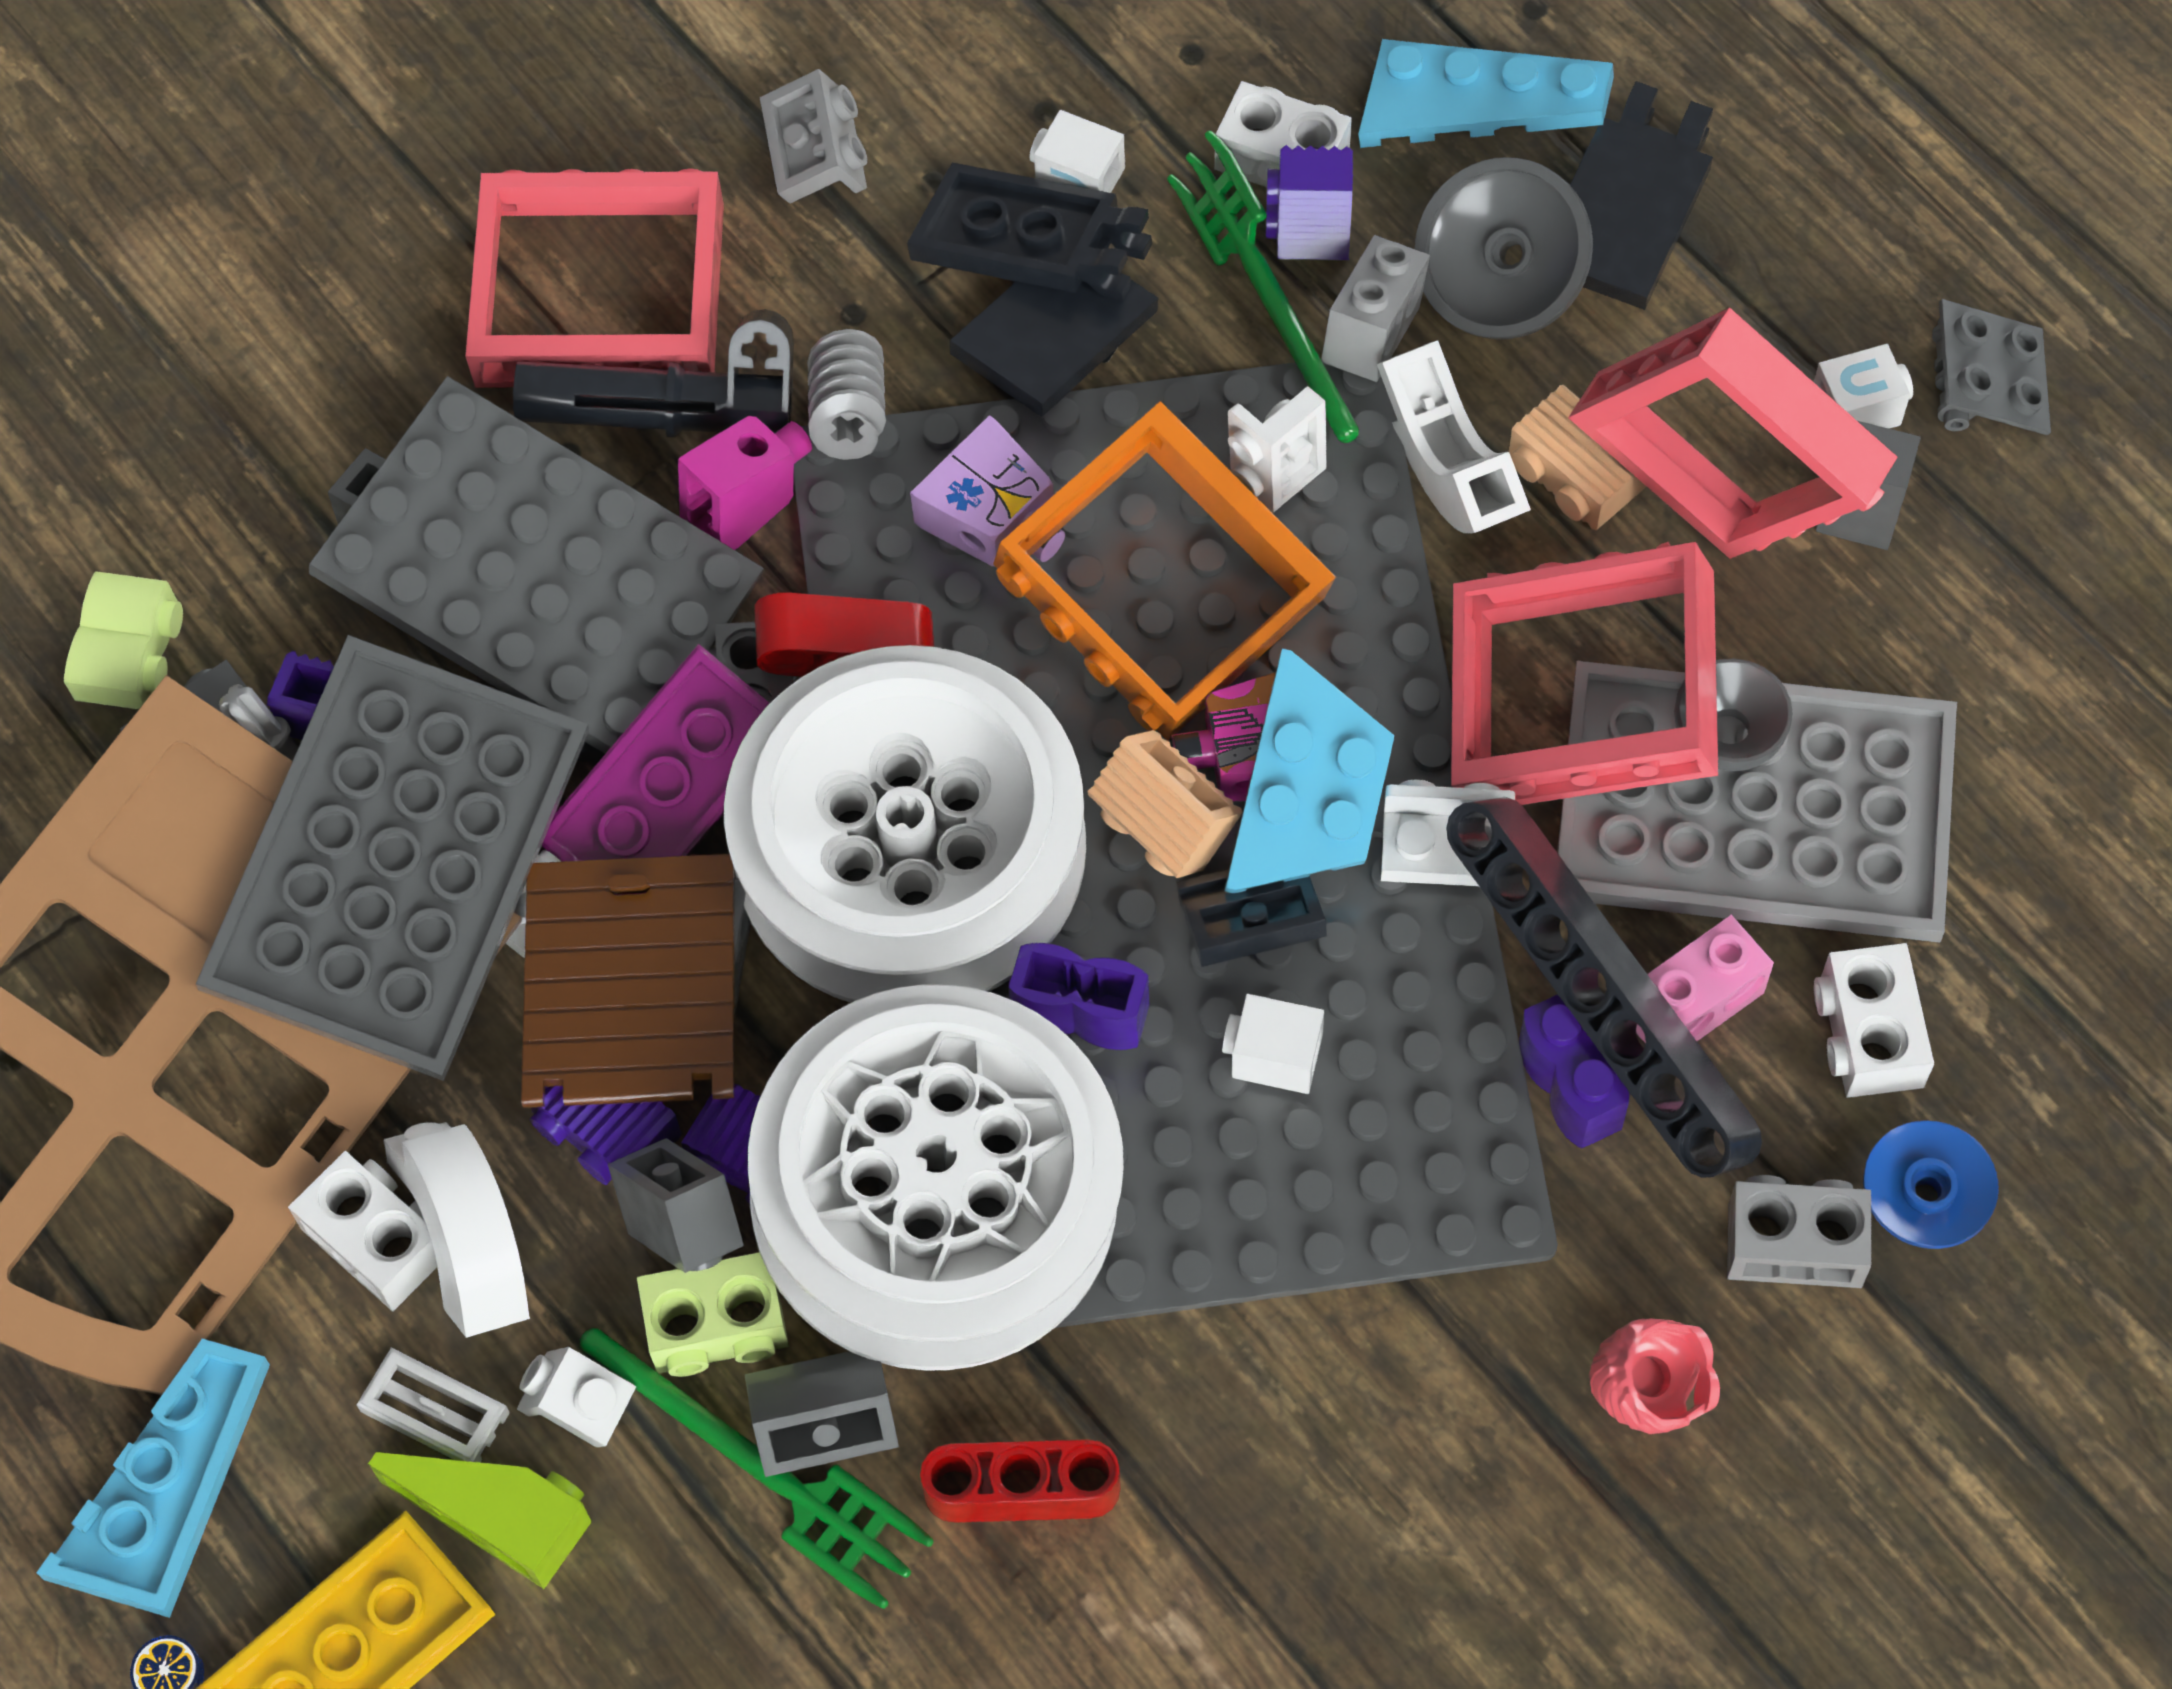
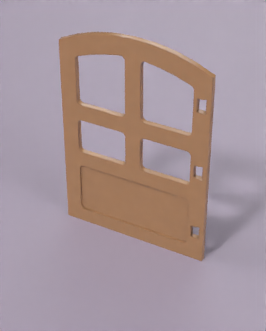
M167 675L0 884V968L49 906L54 903H64L165 972L170 979L167 988L120 1049L109 1057L97 1054L0 987V1049L73 1100V1108L69 1115L0 1202V1343L51 1367L107 1385L163 1395L201 1339L209 1340L297 1223L288 1206L344 1151L348 1153L351 1151L411 1070L410 1068L198 990L196 986L197 979L293 761ZM515 912L497 954L522 922V917ZM211 1012H223L325 1082L329 1087L326 1098L278 1162L271 1167L259 1166L154 1092L155 1082L204 1018ZM326 1119L339 1129L344 1130L321 1161L317 1162L311 1154L303 1149ZM117 1136L130 1138L231 1208L234 1213L232 1223L151 1329L145 1331L96 1319L65 1308L13 1285L10 1281L12 1268L108 1143ZM202 1284L220 1296L193 1330L178 1315Z

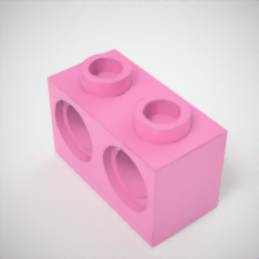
M1731 914L1647 975L1695 1040L1698 1041L1764 994L1774 962ZM1637 1024L1636 1033L1645 1042V1034Z

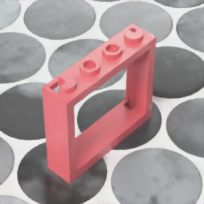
M568 169L557 173H527L521 170H506L502 173H481L466 344V360L475 388L514 387L517 362L668 370L670 362L679 363L686 371L715 372L724 211L718 172H703L698 169H683L678 172H644L638 169H625L620 172H584ZM697 215L690 334L491 335L501 216Z
M1730 307L1599 371L1568 417L1729 559L1754 549L1762 551L1772 542L1788 536L1791 539L1796 538L1806 529L1822 523L1830 525L1842 515L1859 509L1862 512L1870 509L1885 493L1879 487L1898 458ZM1708 378L1819 477L1756 502L1648 408L1647 405Z
M1666 542L1657 546L1656 549L1627 554L1607 552L1598 555L1592 560L1569 564L1549 562L1537 566L1534 570L1505 575L1502 573H1487V578L1453 583L1451 786L1453 788H1464L1474 783H1488L1497 786L1500 790L1514 791L1515 800L1520 805L1718 776L1714 570L1696 542L1674 546ZM1684 593L1686 727L1491 757L1492 625Z

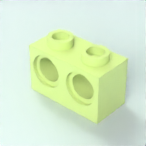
M760 1252L724 1259L717 1265L701 1271H688L684 1273L680 1269H674L637 1277L649 1353L658 1373L669 1371V1374L672 1376H690L705 1371L709 1367L708 1363L735 1358L740 1363L759 1362L772 1357L775 1354V1349L789 1347L779 1289L769 1275ZM755 1301L764 1306L762 1313L750 1322H738L731 1318L733 1310L743 1302ZM687 1314L698 1319L696 1326L685 1335L673 1336L665 1332L669 1321L678 1315Z

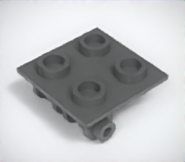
M1940 300V318L1937 321L1938 325L1932 330V339L1936 343L1937 359L1934 361V369L1937 373L1935 385L1939 390L1943 391L1940 394V406L1937 409L1938 419L1944 422L1945 428L1949 431H1962L1969 427V420L1977 415L2049 435L2051 427L2043 328L1948 300Z

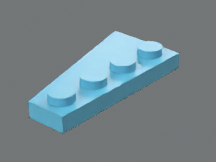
M1382 39L1358 133L1360 148L1381 146V139L1410 136V143L1435 141V134L1470 131V137L1494 135V130L1501 127L1523 125L1526 132L1603 125L1614 78L1613 63Z
M201 1339L151 1410L154 1416L134 1444L129 1442L113 1464L116 1468L93 1502L89 1499L71 1523L74 1529L57 1553L53 1554L51 1552L36 1573L45 1581L170 1618L270 1364L265 1356Z

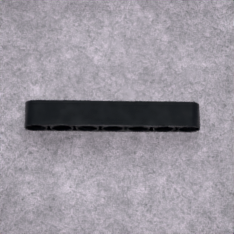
M1508 797L1468 802L1456 807L1449 816L1446 827L1447 840L1452 850L1682 1165L1691 1174L1707 1178L1715 1177L1752 1163L1759 1155L1762 1144L1761 1131L1755 1119L1524 807L1516 800ZM1486 818L1491 825V839L1488 838L1485 831ZM1523 869L1526 870L1529 876V890H1526L1523 884ZM1561 920L1567 928V943L1560 934ZM1599 972L1606 981L1607 990L1605 995L1601 992L1598 985ZM1637 1024L1645 1034L1646 1043L1644 1048L1637 1039ZM1676 1077L1684 1087V1102L1679 1098L1675 1090ZM1715 1130L1724 1141V1155L1718 1151L1715 1145Z

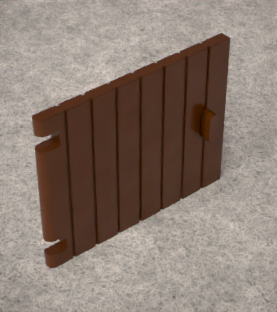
M730 854L533 863L526 883L521 1092L523 1108L545 1107V1087L563 1086L562 1098L564 1106L693 1100L694 1080L712 1079L713 1099L735 1098V870Z

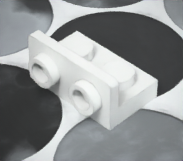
M1308 386L1292 400L1285 399L1276 404L1266 416L1263 424L1239 403L1228 410V444L1230 448L1231 472L1273 513L1326 469L1325 400Z
M1408 780L1399 785H1387L1383 814L1381 881L1479 886L1454 853L1447 840L1446 827L1448 818L1453 810L1463 803L1501 797L1515 800V792L1500 790L1497 786L1488 783H1474L1464 788L1436 787L1433 783L1425 780ZM1486 818L1485 831L1488 838L1491 839V825Z

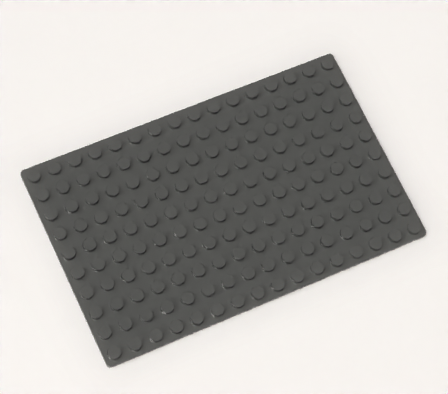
M1296 363L1070 391L1042 417L1016 399L885 415L886 423L882 433L878 436V443L873 453L859 459L842 460L829 457L819 451L811 440L812 451L794 464V482L808 594L922 604L932 612L934 647L958 651L1001 668L1031 689L1057 718L1073 747L1079 764L1083 784L1086 859L1080 890L1072 911L1060 932L1050 944L1067 948L1079 955L1084 961L1093 958L1123 960L1139 967L1149 977V1009L1137 1048L1128 1050L1105 1049L1083 1040L1075 1032L1066 1034L1090 1060L1110 1095L1120 1126L1124 1169L1115 1227L1102 1268L1080 1303L1055 1328L1542 1262L1552 1259L1556 1254L1558 1243L1492 903L1479 886L1381 881L1383 814L1386 786L1391 784L1399 785L1408 780H1425L1433 783L1436 787H1452V693L1405 449L1392 422L1397 421V417L1381 376L1375 382L1323 363L1359 427V435L1350 443H1342L1337 439L1326 419V469L1273 514L1336 578L1325 598L1228 686L1230 687L1276 672L1281 650H1291L1394 735L1365 863L1335 871L1330 869L1310 875L1326 919V937L1201 967L1185 920L1183 907L1178 899L1176 882L1230 869L1242 815L1205 869L1180 878L1162 874L1154 869L1145 858L1147 850L1130 834L1120 833L1108 826L1100 815L1102 808L1088 795V790L1094 786V781L1101 776L1100 771L1107 766V761L1113 757V752L1120 747V742L1127 736L1147 732L1148 730L1135 720L1128 708L1130 702L1113 685L1105 687L1089 673L1084 664L1085 657L1069 641L1065 643L1060 642L1048 632L1041 622V612L1025 596L1017 598L1002 585L996 574L997 568L995 566L988 565L917 526L914 523L910 492L990 415L1047 474L1053 483V492L1055 494L1160 401L1231 471L1230 448L1228 444V410L1239 403L1263 424L1266 416L1276 404L1285 399L1292 400L1308 386ZM808 425L801 426L810 438ZM1148 453L1142 456L1061 528L1065 532V538L1053 557L1045 562H1041L1034 555L1030 556L1175 703L1292 598ZM1205 708L1176 734L1206 730ZM1171 738V739L1169 740V742H1170V746L1173 747L1172 738ZM1214 767L1197 770L1205 774L1206 779L1213 782L1215 788L1218 789ZM902 776L893 780L889 785L895 788L912 786L917 782V779ZM958 799L951 802L947 807L955 811H965L972 808L976 803L968 799ZM1233 801L1234 805L1242 809L1243 814L1245 801ZM854 810L847 811L841 814L837 820L844 823H853L862 819L865 814ZM967 856L955 861L953 866L964 870L973 869L980 865L982 861L977 857ZM854 868L847 871L842 878L850 882L865 879L871 872L863 868ZM913 891L904 895L900 902L907 905H917L927 900L929 895L924 892ZM1010 980L989 992L1010 999L1008 988ZM1247 994L1324 1010L1323 1036L1309 1094L1232 1078V1054L1222 1052L1223 1041L1230 1014L1242 1016ZM941 1094L931 1101L937 1109L944 1112H954L965 1105L960 1097L953 1094ZM881 1114L871 1118L872 1129L880 1133L892 1132L901 1126L900 1121L891 1115ZM993 1135L983 1141L985 1148L997 1154L1009 1153L1017 1147L1012 1139L1003 1135ZM936 1169V1170H928V1171H930V1172H932V1173H941V1172H943V1171L938 1170V1169ZM878 1178L880 1194H882L889 1186L885 1181ZM980 1198L970 1205L971 1209L982 1217H995L1005 1211V1207L994 1198ZM916 1219L905 1227L909 1234L918 1239L932 1238L941 1231L940 1227L929 1219Z

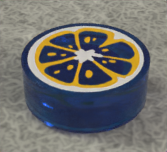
M171 1635L159 1636L146 1642L136 1652L131 1663L130 1679L134 1689H196L203 1683L204 1665L198 1652L186 1640Z

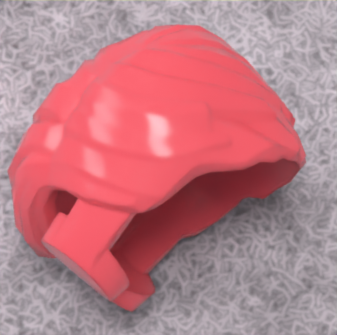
M1642 1318L1631 1321L1615 1331L1612 1336L1600 1344L1589 1372L1591 1393L1610 1416L1615 1418L1618 1423L1628 1425L1631 1429L1647 1434H1660L1688 1426L1691 1420L1714 1409L1719 1401L1720 1385L1717 1374L1712 1367L1713 1348L1710 1339L1701 1327L1686 1325L1673 1320ZM1695 1385V1406L1687 1411L1686 1401Z

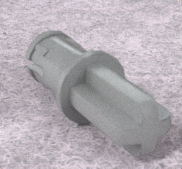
M240 684L230 687L228 694L220 698L219 701L222 713L293 761L299 746L290 736L291 729L289 723L282 717L274 716L252 688L243 687Z

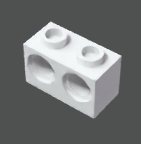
M1241 81L1216 135L1233 152L1248 181L1267 187L1268 169H1280V149L1285 145L1292 150L1298 145L1304 150L1310 145L1316 148H1320L1323 145L1328 150L1333 146L1340 150L1346 146L1350 148L1352 117L1340 114L1337 110L1326 105H1313L1285 96L1281 91L1272 87H1258ZM1252 129H1263V131H1253ZM1215 152V170L1224 172L1225 168Z
M1907 943L1829 953L1822 976L1816 977L1814 980V996L1819 1015H1829L1833 1037L1827 1039L1829 1068L1834 1077L1842 1076L1846 1098L1924 1088L1934 1066V1060ZM1858 983L1868 985L1875 990L1878 997L1874 999L1860 998L1850 990L1849 986ZM1867 1043L1880 1044L1890 1052L1892 1058L1886 1060L1874 1059L1863 1050L1862 1045Z
M344 1151L288 1208L305 1234L393 1312L437 1268L429 1231L416 1200L410 1206H407L393 1193L398 1185L381 1166L371 1159L362 1166L348 1152ZM354 1196L365 1198L364 1204L357 1212L346 1216L336 1214L339 1205L344 1200ZM399 1237L412 1239L409 1248L403 1254L395 1257L382 1255L383 1249L391 1240Z

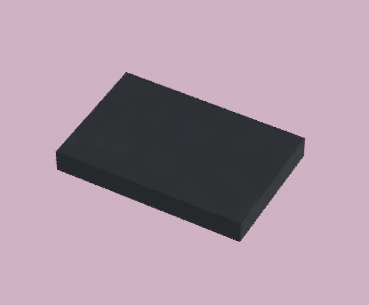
M1131 280V287L1123 301L1102 296L1090 284L1084 281L1081 282L1076 293L1016 281L950 340V354L1042 417L1157 312L1158 297L1133 280Z

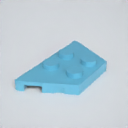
M1282 649L1279 656L1225 892L1234 894L1246 891L1247 888L1282 880L1287 882L1309 877L1313 873L1330 869L1335 871L1364 864L1367 858L1394 735L1291 650Z

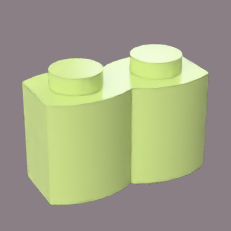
M95 571L85 594L80 627L76 631L71 643L65 667L64 683L75 701L140 709L167 675L168 666L167 660L162 654L168 645L169 639L178 636L183 620L182 604L177 601L167 581Z

